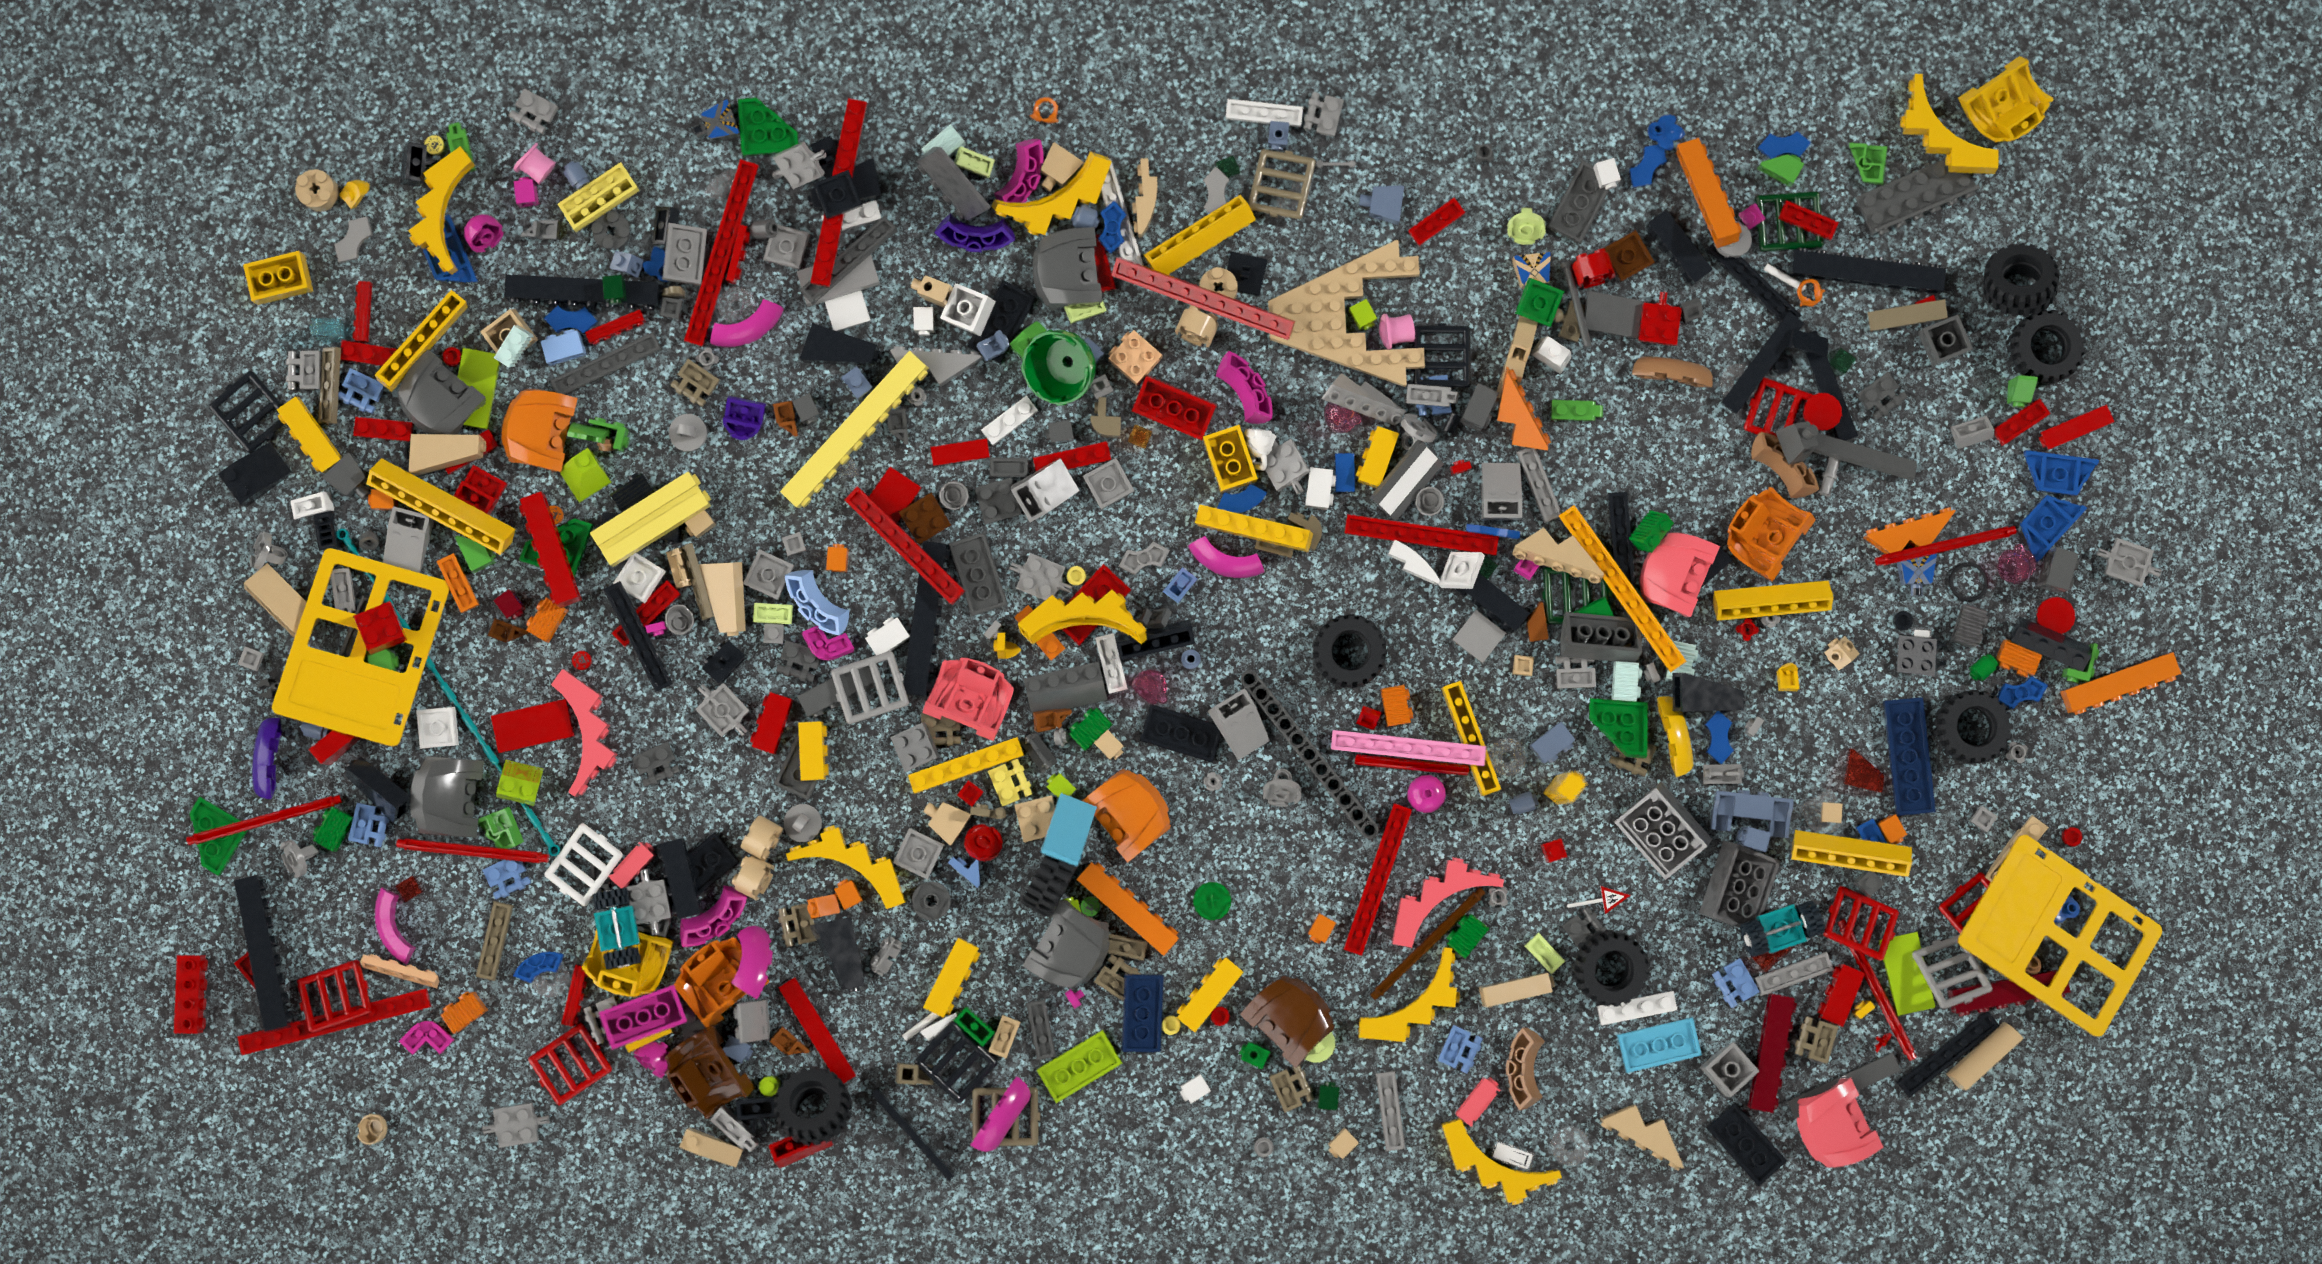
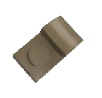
M1098 397V402H1095L1094 414H1098V416H1090L1093 429L1102 437L1121 438V417L1106 416V397Z
M1291 512L1287 519L1289 523L1299 528L1310 530L1313 533L1309 550L1314 552L1322 536V527L1319 520L1311 514L1307 521L1305 520L1306 516L1299 512L1293 514Z
M897 1062L896 1083L933 1085V1080L920 1070L918 1065L909 1062ZM927 1064L931 1069L935 1066Z

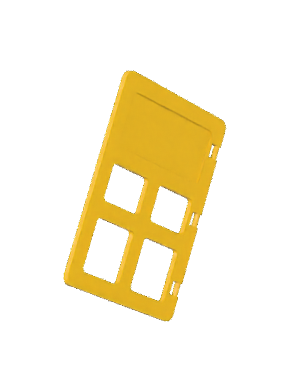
M333 548L326 549L322 555L272 704L273 712L277 715L387 746H397L401 741L450 591L446 581ZM335 565L349 567L376 576L365 611L383 604L389 583L392 580L432 592L420 630L413 631L403 628L407 641L404 643L414 646L405 673L365 663L364 658L367 649L353 617L356 614L322 604ZM434 601L440 602L437 612L431 611ZM317 619H323L358 630L349 657H343L308 646ZM416 657L422 658L419 669L413 667ZM397 713L403 715L400 725L394 724Z
M2020 835L2017 837L1958 937V943L1975 957L2091 1035L2100 1037L2107 1030L2162 935V927L2099 883H2096L2067 861L2043 847L2030 836ZM2037 849L2046 854L2043 859L2035 854ZM2086 882L2094 886L2092 892L2084 887ZM2074 887L2096 901L2095 908L2077 938L2054 923L2057 914ZM2110 911L2143 933L2140 943L2123 970L2090 947L2091 942ZM2135 915L2143 920L2140 925L2132 920ZM2045 936L2068 951L2067 956L2048 987L2025 972L2026 967ZM2082 960L2115 983L2095 1019L2062 998V992Z

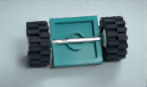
M627 888L607 890L593 894L595 910L609 909L608 911L594 913L600 950L604 952L617 949V951L603 954L606 969L622 968L641 963L638 947L625 949V947L640 944L634 907L617 908L630 904Z
M1810 900L1796 906L1791 904L1756 916L1757 920L1755 919L1740 925V934L1749 955L1756 957L1767 952L1774 953L1806 942V937L1811 938L1822 934L1825 931V926L1823 925L1824 921L1821 918V913H1819V908L1814 901Z

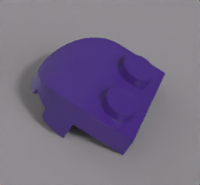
M728 396L723 426L726 427L730 436L738 440H748L755 436L763 425L766 403Z

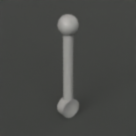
M1318 160L1316 166L1318 168L1323 166H1349L1353 168L1356 166V162L1354 160L1349 162H1323Z

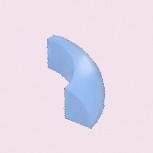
M813 570L794 571L785 575L789 595L791 598H794L799 607L798 611L808 621L811 620L819 626V629L825 632L841 635L848 624L849 610L835 606L823 596L816 585Z

